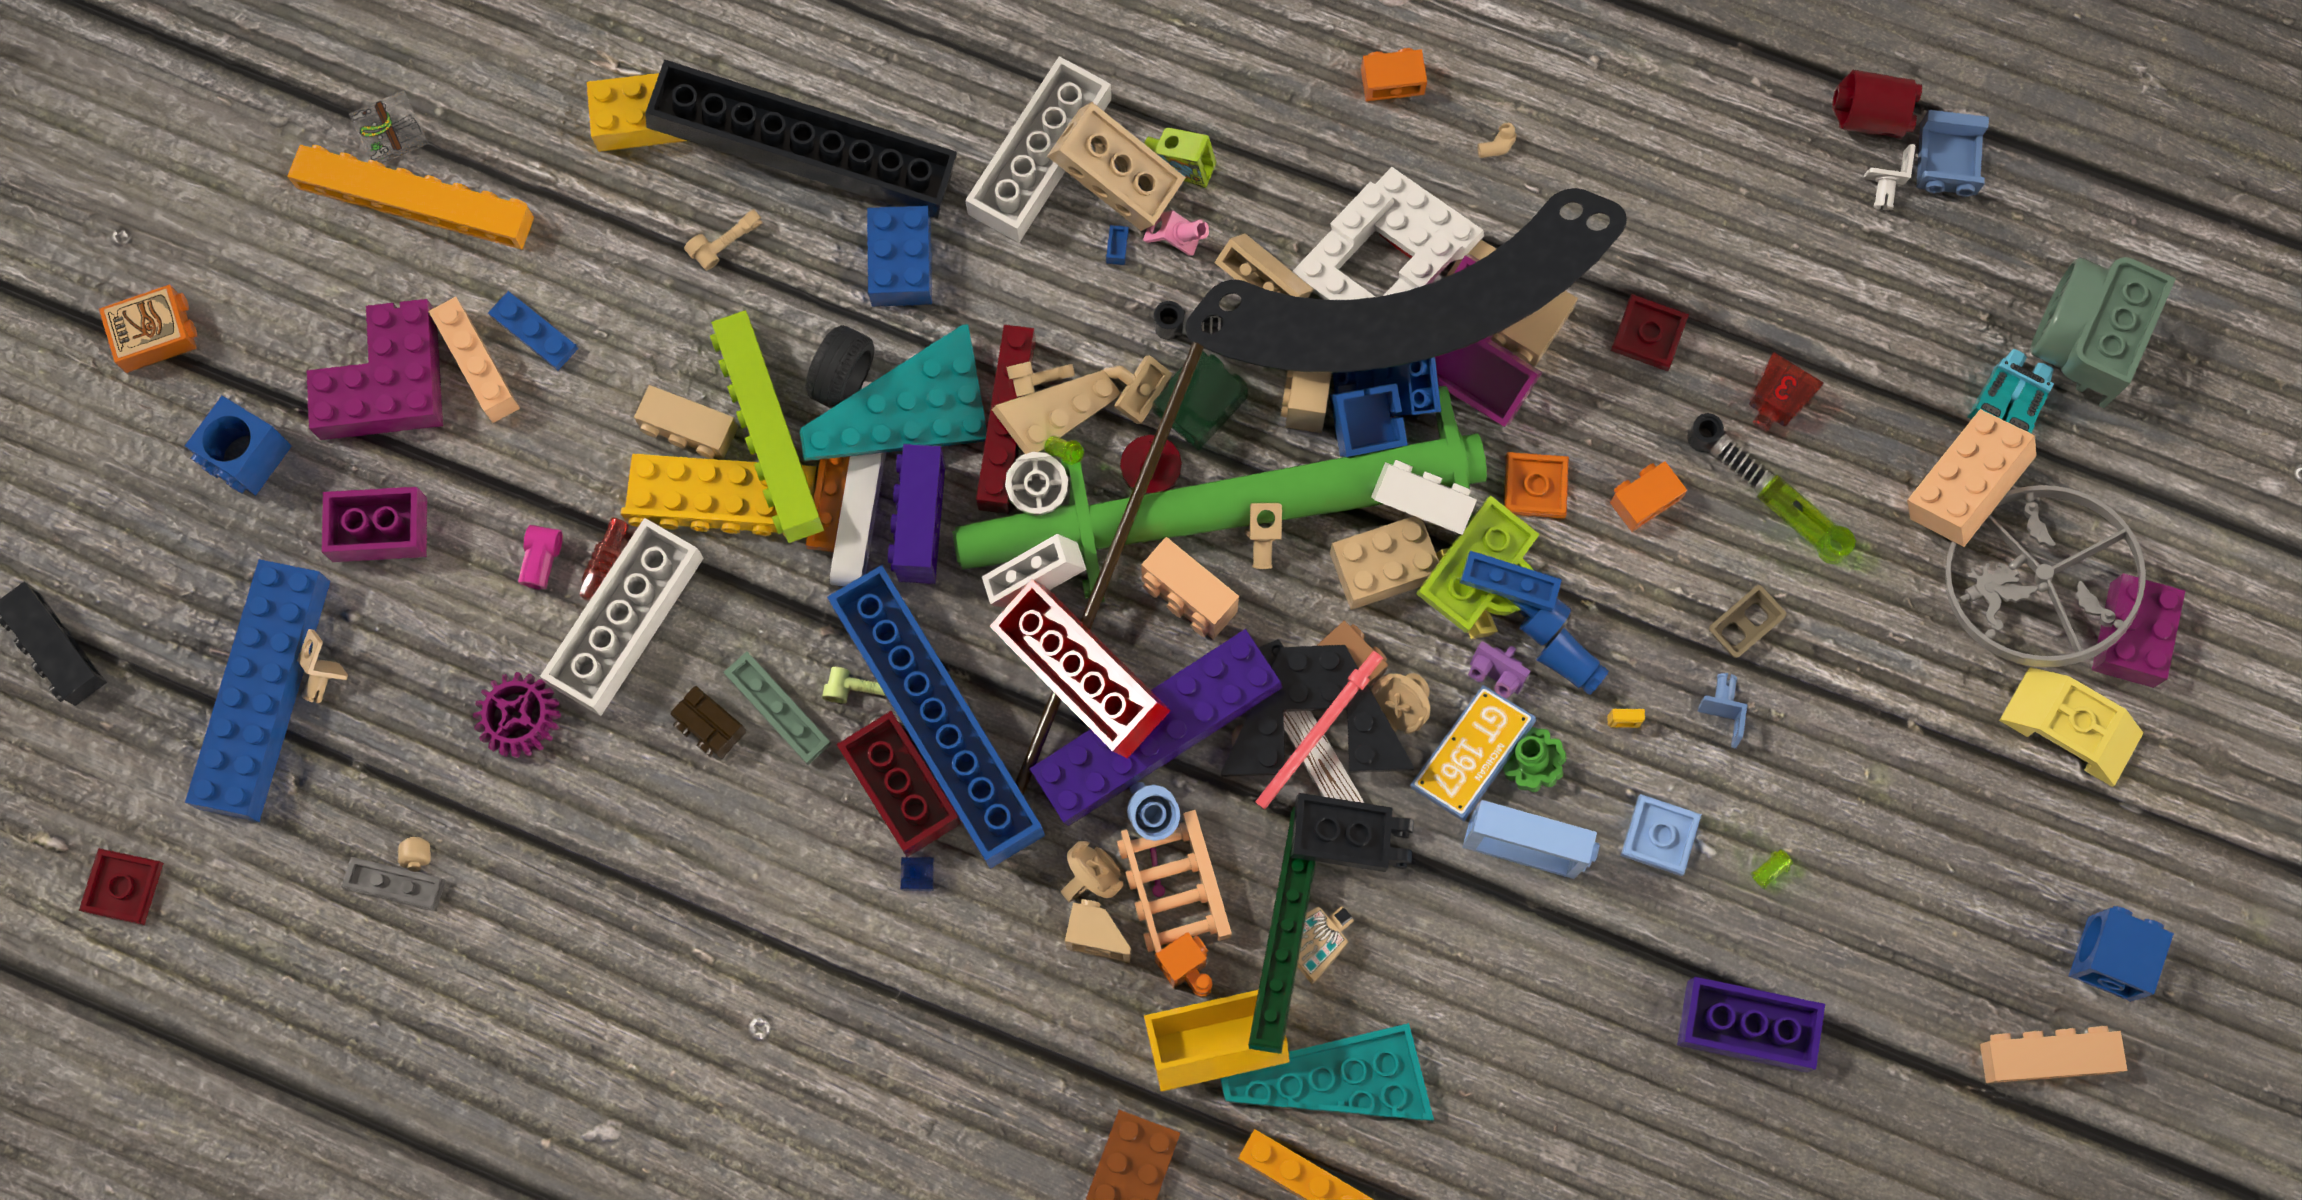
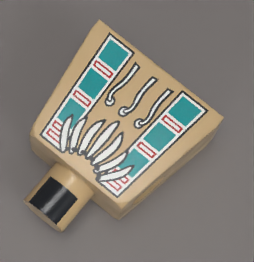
M1342 906L1329 917L1320 907L1307 913L1297 967L1311 984L1317 981L1348 943L1341 932L1353 923L1354 920Z

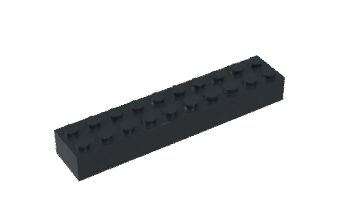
M665 59L645 112L646 128L897 207L928 206L930 217L935 219L939 217L957 156L956 151Z

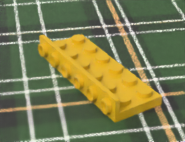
M632 454L626 505L621 508V515L629 525L639 527L643 519L646 518L655 524H659L664 529L671 530L678 529V526H689L692 530L700 532L709 531V528H718L730 534H738L740 530L752 531L753 534L760 536H769L771 532L777 533L772 519L773 516L777 515L775 506L769 508L763 490L767 489L768 486L766 480L760 481L754 467V463L757 462ZM801 465L814 498L818 469L816 466Z

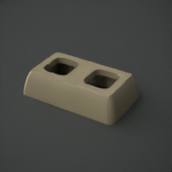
M1757 585L1709 626V632L1732 657L1738 658L1782 621L1787 613L1761 585ZM1753 604H1757L1768 617L1760 626H1755L1745 616V611ZM1729 624H1735L1745 635V638L1736 646L1731 645L1722 635V630Z

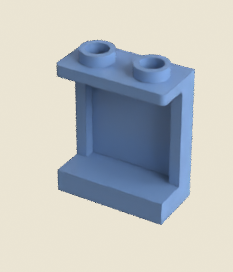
M1928 110L1920 122L1916 188L1926 189L1930 193L1953 192L1962 197L1977 195L1985 184V178L1981 177L1983 134L1988 129L1989 117Z

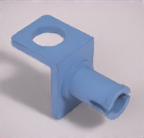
M1721 673L1717 675L1715 697L1704 696L1698 707V712L1734 719L1731 747L1737 748L1744 734L1747 704L1734 701L1738 678L1731 674L1730 680H1727L1728 673Z

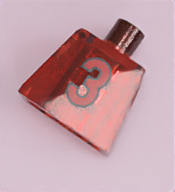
M1773 352L1763 368L1749 402L1751 407L1759 411L1753 420V424L1758 429L1766 432L1770 430L1774 422L1786 427L1815 397L1824 382Z

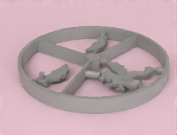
M2048 485L2027 486L2010 490L1996 507L2015 500L2026 499L2029 502L2024 509V515L2029 518L2027 530L2030 532V538L2036 539L2038 545L2045 544L2048 547L2054 548L2056 544L2049 535L2045 523L2039 520V506L2033 502L2035 497L2057 498L2078 503L2104 517L2119 532L2051 567L2048 564L2040 565L1989 515L1984 522L2018 557L2009 563V567H2006L2003 563L1997 564L2001 571L1996 570L1994 574H1989L1987 571L1990 567L1989 563L1986 566H1980L1983 571L1982 576H1978L1974 569L1971 568V573H1967L1966 577L1976 580L1977 584L1966 589L1965 595L1956 597L1952 585L1951 563L1958 544L1952 541L1946 561L1945 584L1948 600L1954 615L1964 630L1982 647L1999 657L2018 664L2033 667H2061L2086 661L2097 656L2124 635L2138 613L2144 594L2146 570L2144 557L2137 538L2126 522L2113 509L2083 492ZM2125 539L2134 556L2138 572V593L2135 605L2125 621L2115 620V613L2101 607L2098 604V598L2089 592L2082 581H2079L2077 585L2078 591L2075 594L2079 601L2078 607L2084 609L2086 614L2100 616L2102 626L2110 627L2114 624L2118 628L2105 640L2082 650L2052 585L2053 576ZM2024 563L2035 572L2034 580L2038 585L2019 586L2010 584L2003 586L2020 581L2016 577L2020 574L2019 571L2012 570H2016ZM2037 590L2040 592L2047 591L2075 653L2059 656L2031 655L2011 650L1993 641L1992 639L1996 636V631H2000L2004 627L2001 620L1994 619L2002 603L2000 598L2006 602L2012 601L2017 603L2020 600H2028L2029 595L2035 594ZM1984 596L1989 603L1986 619L1991 624L1992 629L1987 630L1985 634L1980 632L1964 614L1959 605L1961 602L1963 603L1967 600L1973 602Z

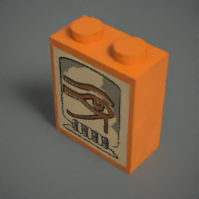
M169 284L99 308L114 362L125 373L197 349L194 337H197V331L193 322L187 318L186 311L189 310V304L185 295L178 293Z

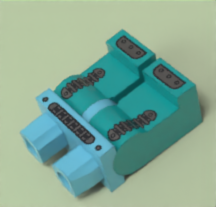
M2013 349L1994 367L1991 376L1967 418L1972 420L1981 409L2032 433L2035 427L2034 423L2054 383L2050 382L2054 369L2044 363H2038L2033 371L2030 372L2022 368L2027 356Z

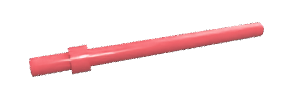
M1372 651L1358 670L1354 669L1347 678L1349 681L1261 793L1255 801L1256 804L1264 810L1268 807L1358 690H1363L1369 683L1370 679L1368 677L1383 660L1381 655Z

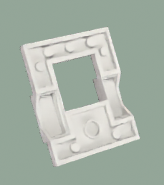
M1391 167L1376 184L1370 181L1330 223L1332 230L1292 272L1314 289L1312 292L1323 300H1353L1375 297L1339 271V269L1377 231L1412 256L1399 271L1400 278L1383 296L1433 283L1434 279L1450 262L1463 259L1484 237V231Z

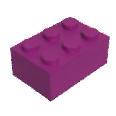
M418 487L323 492L322 553L332 562L427 557V497Z
M2123 573L2110 583L2105 609L2115 613V620L2125 621L2134 607L2138 593V577ZM2145 580L2142 601L2132 624L2116 643L2094 657L2092 671L2152 688L2166 681L2169 675L2185 590ZM2114 624L2110 627L2101 625L2097 644L2108 638L2118 628Z

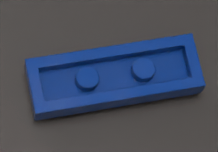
M509 291L488 312L493 320L557 371L578 350L576 344Z
M1470 551L1460 583L1552 612L1562 579Z

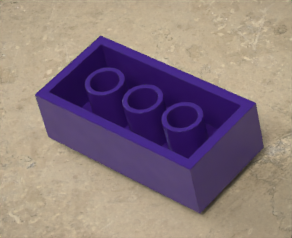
M903 444V454H897L896 473H899L900 484L894 485L893 501L896 503L897 514H892L891 533H894L895 543L889 544L888 563H891V572L896 573L898 582L936 584L946 470L941 446Z
M1693 977L1686 984L1677 1046L1807 1073L1816 1070L1825 1004Z

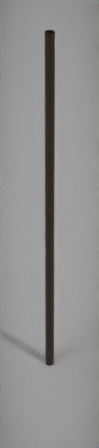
M1193 342L1080 620L1089 630L1092 627L1204 349V346L1199 343ZM1053 690L1015 781L1022 795H1024L1032 776L1030 768L1036 765L1062 701Z

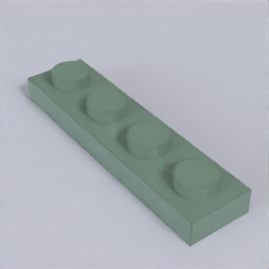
M748 651L723 672L807 765L831 745L827 737Z

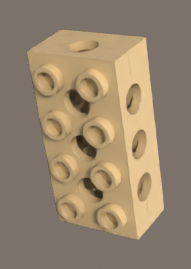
M1093 102L1078 110L1047 156L1140 231L1155 225L1186 178ZM1091 144L1094 146L1095 152L1092 150Z

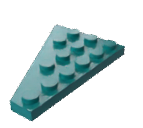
M969 324L959 326L800 429V438L804 461L903 451V444L942 447L985 442L987 428Z

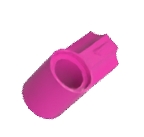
M535 525L527 527L523 543L525 556L518 579L520 585L538 590L547 588L554 557H558L563 542L562 530Z

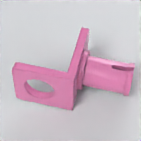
M1173 210L1163 212L1155 225L1147 228L1143 241L1151 243L1165 240L1188 256H1191L1195 253L1198 241L1208 236L1209 226L1202 219L1190 222ZM1162 221L1159 231L1153 234L1155 226Z

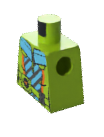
M1166 128L1160 139L1149 136L1146 138L1144 144L1185 176V182L1202 188L1207 187L1217 163L1208 135Z

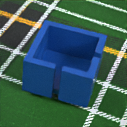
M1397 383L1329 395L1340 456L1350 457L1408 445L1403 417L1390 418V412L1402 411Z

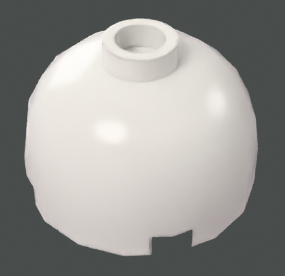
M1031 452L1021 455L1009 468L1006 474L1005 487L1009 500L1018 510L1028 515H1044L1053 512L1062 504L1068 491V477L1065 468L1057 459L1047 453Z

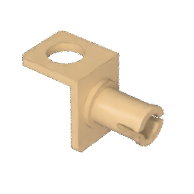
M1252 503L1250 505V529H1245V534L1254 541L1253 568H1272V541L1282 537V505L1280 503ZM1263 510H1270L1275 516L1274 523L1267 528L1261 527L1257 523V516Z
M308 629L297 660L306 674H310L301 696L312 703L314 698H316L315 702L321 703L329 679L347 680L348 674L340 663L317 659L323 642L315 630ZM313 642L312 653L309 656V648L311 643Z

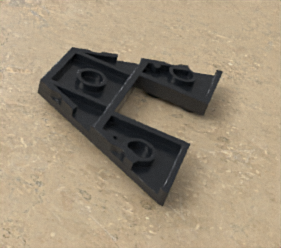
M1346 645L1281 647L1272 665V669L1283 688L1252 707L1221 770L1222 777L1276 775L1285 764L1284 712L1322 711L1329 708L1349 682L1347 678L1354 669H1359ZM1367 684L1363 690H1358L1343 709L1347 710L1349 773L1414 771L1411 760Z

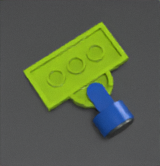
M1491 495L1486 498L1466 525L1463 535L1460 534L1416 593L1465 633L1470 631L1484 610L1494 615L1504 616L1519 611L1525 616L1520 629L1541 646L1552 642L1565 627L1572 615L1571 608L1558 598L1556 599L1552 612L1460 583L1470 551L1533 570L1523 557L1540 534Z

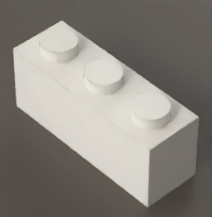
M1395 460L1393 465L1385 462L1371 498L1463 535L1477 499L1470 496L1471 489L1453 483L1452 488L1440 484L1441 477L1428 472H1424L1423 476H1419L1411 472L1413 466Z
M1056 534L982 576L990 604L1006 609L1031 579L1051 590L1085 571L1086 567L1078 543Z

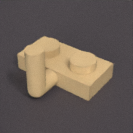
M1150 355L1144 357L1134 374L1123 366L1104 369L1111 380L1119 378L1127 385L1114 407L1136 424H1141L1173 374Z

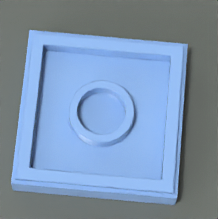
M1640 794L1637 798L1620 856L1683 876L1702 814Z

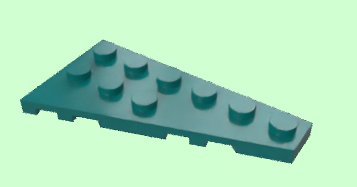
M1409 1023L1290 1051L1289 1063L1220 1078L1225 1102L1434 1121Z

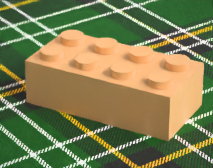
M1980 409L1908 498L1910 519L1965 547L2037 456L2035 435Z

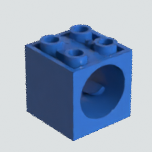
M221 396L185 444V447L193 453L190 459L202 466L204 471L217 479L220 477L227 482V485L241 494L247 490L256 496L292 445L273 426L226 397ZM243 436H251L247 450L240 457L224 462L225 452L233 441Z
M2113 906L2091 915L2087 919L2069 977L2130 1002L2154 995L2174 933L2163 929L2164 925L2155 920L2144 919L2143 921L2135 918L2130 910L2119 906Z

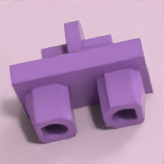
M1482 641L1470 662L1471 668L1468 675L1478 682H1483L1487 676L1497 681L1494 687L1495 692L1506 699L1514 692L1519 694L1531 671L1523 667L1522 662L1513 657L1517 649L1512 645L1504 652L1498 647L1493 648Z

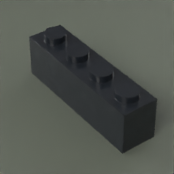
M24 581L0 599V624L7 631H13L17 637L14 643L25 655L28 653L34 660L31 664L33 669L42 678H48L52 684L49 690L60 702L65 700L77 706L107 683L36 588Z

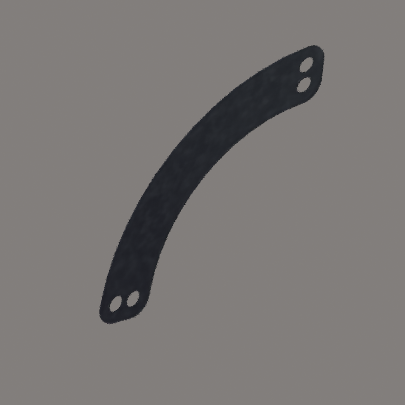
M1579 188L1562 190L1554 194L1519 232L1488 256L1436 282L1380 297L1353 300H1320L1269 291L1242 280H1227L1214 286L1190 314L1186 322V334L1192 343H1199L1204 346V349L1224 357L1266 368L1298 372L1345 373L1385 369L1427 360L1467 347L1499 333L1538 311L1563 293L1596 264L1623 233L1627 224L1626 213L1618 203ZM1568 203H1578L1583 207V212L1578 218L1567 220L1560 215L1561 208ZM1602 213L1609 217V225L1602 230H1591L1586 225L1588 218L1594 214ZM1236 294L1241 297V304L1235 310L1224 311L1219 306L1221 299L1226 295ZM1212 316L1222 318L1224 324L1218 332L1209 334L1202 330V323L1207 318Z

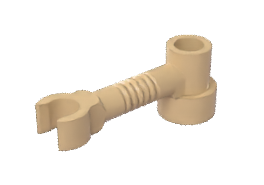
M753 209L745 214L731 230L721 235L719 239L711 243L703 234H698L686 243L684 250L692 259H696L705 271L710 270L719 262L720 259L716 256L719 252L743 234L759 227L763 222L760 220V215Z
M1031 361L1006 367L1009 379H1013L1017 397L1034 393V386L1075 376L1073 364L1033 373Z

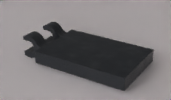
M1298 793L1295 802L1291 858L1386 872L1389 864L1395 868L1406 869L1407 863H1411L1412 850L1390 847L1391 834L1398 838H1409V833H1413L1414 820L1392 817V807Z

